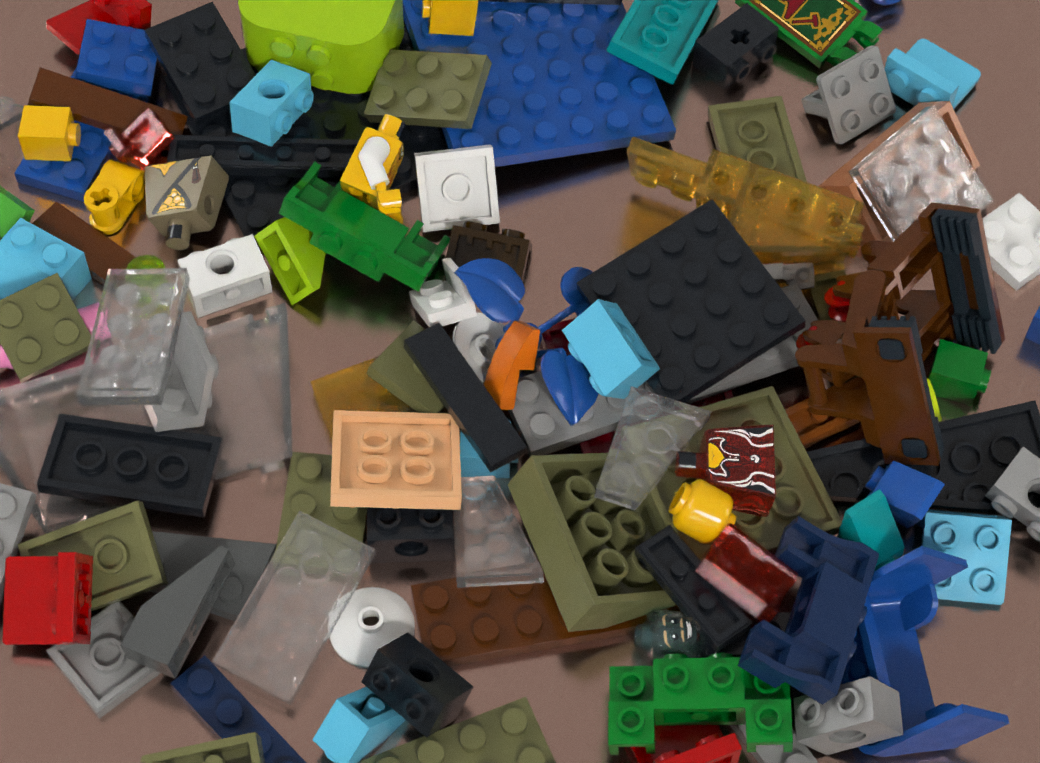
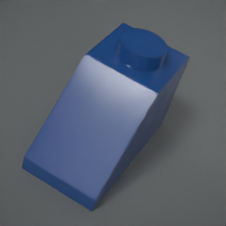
M893 461L885 469L878 466L865 484V487L871 490L868 496L880 489L887 499L894 520L905 528H909L923 519L945 484L934 477Z

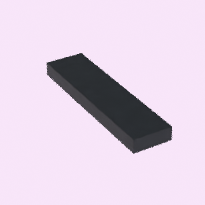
M440 323L404 340V349L490 473L526 454V444Z

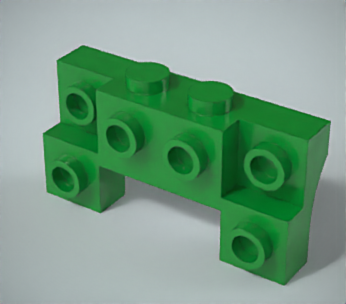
M314 162L304 177L285 196L279 214L313 232L310 244L378 282L386 273L419 292L444 255L449 245L450 237L444 235L440 243L436 245L419 235L424 225L419 220L415 222L408 233L409 228L342 191L340 181L333 187L317 178L322 165Z
M674 653L668 654L661 659H653V666H609L608 746L610 755H619V747H645L646 754H655V724L656 726L745 725V721L747 752H756V745H783V752H793L790 685L784 682L777 688L770 686L739 667L740 657H734L729 653H714L709 655L708 658H689L685 654Z

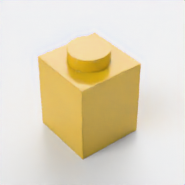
M24 105L18 139L25 160L71 161L74 146L80 145L81 128L79 123H74L70 107Z

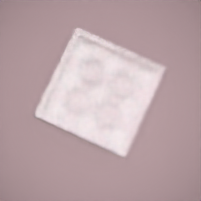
M934 105L921 110L849 171L892 241H895L914 221L919 220L918 216L931 202L978 208L982 211L993 201Z

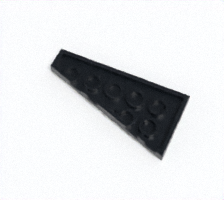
M1035 400L939 422L944 444V452L939 466L903 464L934 477L945 484L929 509L1003 516L993 508L992 501L985 495L1022 447H1025L1040 458V413ZM865 439L807 452L832 501L855 503L862 501L871 491L865 487V484L878 466L885 469L889 465L884 461L882 449L866 443ZM1029 492L1028 499L1030 503L1040 508V495Z

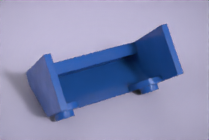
M920 546L874 571L864 604L867 607V613L862 623L857 627L854 637L857 647L853 656L846 664L842 684L871 676L899 691L903 735L860 746L858 748L861 752L877 757H889L954 749L1010 724L1008 716L1005 714L964 704L958 706L951 703H943L936 707L934 705L916 630L927 625L936 615L938 597L935 584L968 568L966 559Z

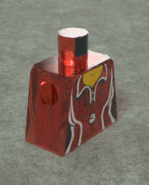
M774 425L714 428L705 431L699 453L677 451L675 476L703 479L732 497V510L760 517H768L776 498Z

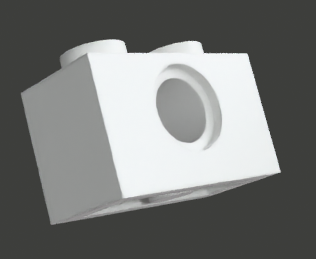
M253 234L242 238H233L225 244L204 251H195L187 257L177 260L183 285L197 318L272 293L269 269Z

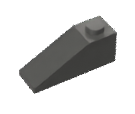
M224 546L218 547L140 607L135 618L130 617L121 632L120 646L128 659L176 679L235 566L229 548Z

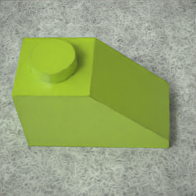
M283 217L274 221L254 237L291 305H294L320 289L326 253L310 244L313 232Z

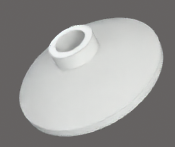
M477 313L476 317L459 321L454 328L452 338L453 343L484 385L489 365L496 351V340L505 334L503 331L505 325L492 321L483 313Z
M379 587L358 589L342 598L333 609L328 625L329 638L334 650L344 661L353 666L368 669L377 649L407 632L414 637V615L407 602L390 590ZM368 617H377L379 619L378 623L374 626H367L363 623L364 619Z

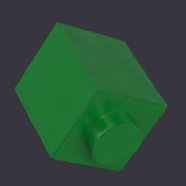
M940 339L928 376L935 395L972 406L977 392L984 394L990 379L991 370L984 368L988 353Z

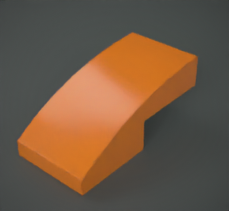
M514 321L504 334L492 357L484 382L485 388L501 410L514 409L520 370H535L540 329L522 321Z

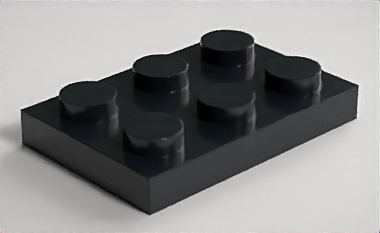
M213 1L145 29V37L196 126L229 112V102L256 76Z

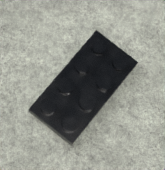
M60 413L36 485L39 493L117 505H127L135 501H141L145 509L205 517L224 448L223 437L177 430L155 432L154 427Z

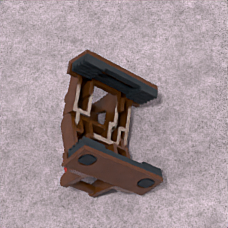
M931 202L918 216L919 220L914 221L895 241H869L861 247L862 258L868 262L867 271L837 277V284L828 289L824 297L826 304L830 306L828 308V315L832 320L812 321L810 323L811 327L803 331L796 340L798 350L795 352L797 364L804 371L810 394L808 399L810 412L816 415H828L861 421L866 443L881 448L884 461L887 464L896 461L901 464L939 466L944 452V444L938 417H935L923 362L939 345L940 339L963 346L966 345V347L970 348L974 346V349L977 350L982 348L984 352L990 349L991 354H995L1005 341L981 209ZM931 268L935 290H912L914 285ZM854 376L865 379L864 390L832 393L826 392L823 381L824 378L833 383L834 386L841 387L846 380Z

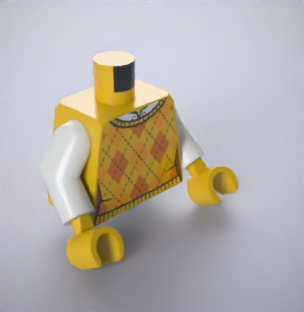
M385 114L378 130L370 127L364 129L340 179L342 191L404 225L400 189L390 190V187L404 156L403 142L399 138L406 124L395 116Z

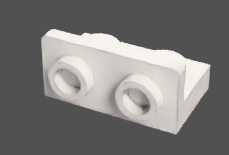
M450 257L442 259L446 281L429 280L424 282L419 292L416 290L409 291L412 306L428 327L440 323L441 326H446L477 316L475 303L468 289L454 273L459 267Z

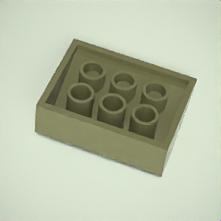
M626 453L530 456L507 485L568 632L604 629L675 606L674 601L635 555V547L661 531V528Z

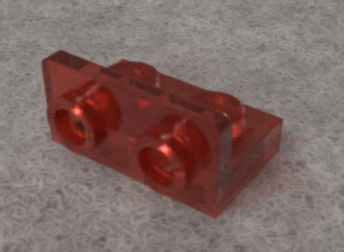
M731 523L725 526L719 536L705 551L695 570L696 573L758 620H765L767 622H770L778 613L783 597L798 579L797 572Z

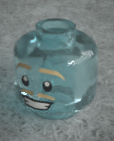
M652 610L646 615L643 624L636 626L634 645L637 651L642 652L645 662L653 666V659H661L668 654L679 653L685 654L689 658L698 657L702 647V635L682 611Z

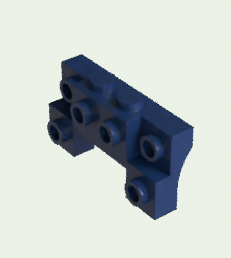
M800 516L784 528L773 560L802 578L786 630L784 632L765 620L751 628L738 666L774 688L786 682L822 705L837 696L846 664L853 656L857 647V643L854 641L857 627L862 623L867 613V607L864 604L879 553L863 543L841 539L828 534Z

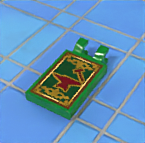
M735 0L739 7L748 3L779 28L777 36L819 69L826 61L836 66L857 54L850 48L844 47L851 38H854L865 49L878 43V36L883 30L873 22L864 21L868 11L854 0Z

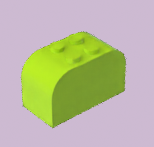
M238 0L246 56L251 66L259 72L272 59L310 73L311 86L320 90H332L346 94H359L372 90L378 70L382 67L389 50H398L404 36L403 0Z

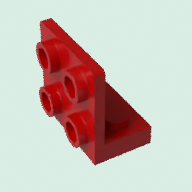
M89 0L46 21V28L79 55L87 19L145 30L151 27L152 4L147 0Z
M58 552V556L7 557L5 561L3 643L5 645L90 644L93 556L77 552Z
M655 724V754H646L645 747H630L637 763H738L742 750L735 733L723 736L718 725L656 726Z

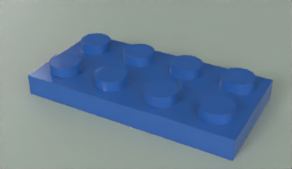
M76 69L74 70L73 74L71 75V78H74V79H75ZM101 87L141 101H144L147 96L132 92ZM74 120V123L80 124L81 140L80 145L73 148L71 161L25 160L23 157L14 173L16 180L21 184L84 202L85 192L100 174L103 165L112 159L124 136Z

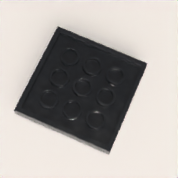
M713 199L576 283L578 291L589 306L597 299L618 304L660 367V370L644 383L667 414L805 328L806 320Z

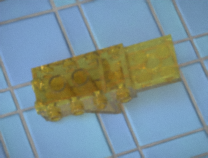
M632 137L627 149L631 176L635 177L636 182L649 188H656L659 185L670 189L672 195L685 201H692L695 198L696 208L713 199L762 264L813 263V266L832 264L844 268L848 257L856 258L865 225L861 224L863 202L712 149L707 163Z

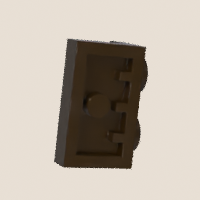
M465 221L463 227L453 225L446 258L450 257L458 267L476 259H497L512 267L523 282L528 254L532 250L531 241L524 239L525 233L511 229H502L501 234L487 232L486 225Z

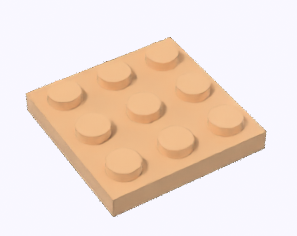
M334 410L330 506L461 510L462 488L459 426L450 414Z

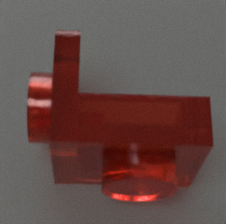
M147 108L122 134L111 127L104 131V134L112 143L109 146L111 153L122 163L126 164L130 161L141 169L147 166L175 138L158 114L150 108Z

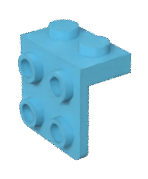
M919 39L907 53L895 48L887 57L885 72L891 92L914 106L919 102L950 101L953 109H955L978 83L981 72L977 68L927 39Z

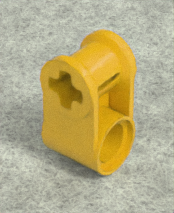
M112 159L103 165L100 174L84 194V204L91 212L89 221L92 227L104 235L116 233L123 227L137 203L145 196V171Z

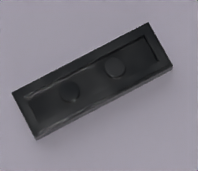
M671 525L635 547L636 557L716 653L751 629L753 622Z

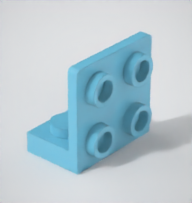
M929 509L923 519L916 523V525L923 528L921 546L966 559L968 568L935 584L938 599L1002 605L1005 599L1012 520L1000 515Z

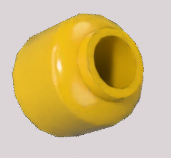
M697 479L691 484L683 483L674 495L668 510L669 513L673 514L672 523L677 530L703 544L714 541L718 536L725 538L732 530L737 518L735 514L731 513L733 509L732 497L703 479Z

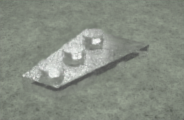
M631 386L594 497L636 510L664 476L666 469L679 456L678 451L683 452L698 430H701L709 421L712 411Z

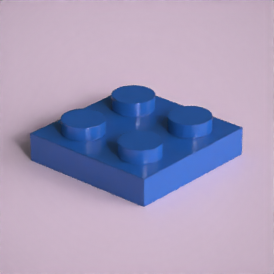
M87 19L75 79L99 87L151 96L157 57L145 37V30Z

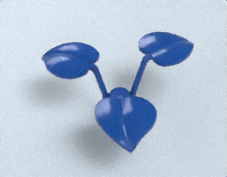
M482 258L470 261L454 272L465 284L473 301L484 315L497 323L509 322L503 327L505 333L514 321H519L524 308L518 301L524 296L525 287L521 278L512 267L497 259ZM574 267L562 276L561 292L571 306L539 327L533 323H527L540 329L538 349L542 341L543 332L574 312L578 317L589 307L578 291L576 283L593 273L591 270L583 267ZM504 334L496 340L495 349H497ZM563 348L537 351L536 359L542 358L541 372L545 384L559 410L570 426H573L580 421L598 397L599 393L592 387L589 381L591 375L583 363L577 361L572 354L567 356Z

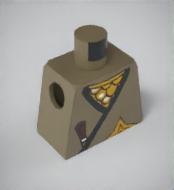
M212 155L145 166L146 215L153 226L163 236H166L165 244L171 249L185 250L189 247L192 233L210 231L215 227L229 176Z

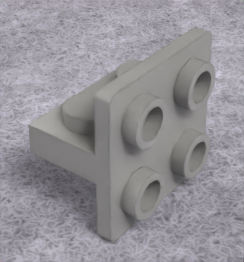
M873 45L817 76L816 81L819 89L801 99L805 113L828 119L834 142L841 145L896 112L879 48Z

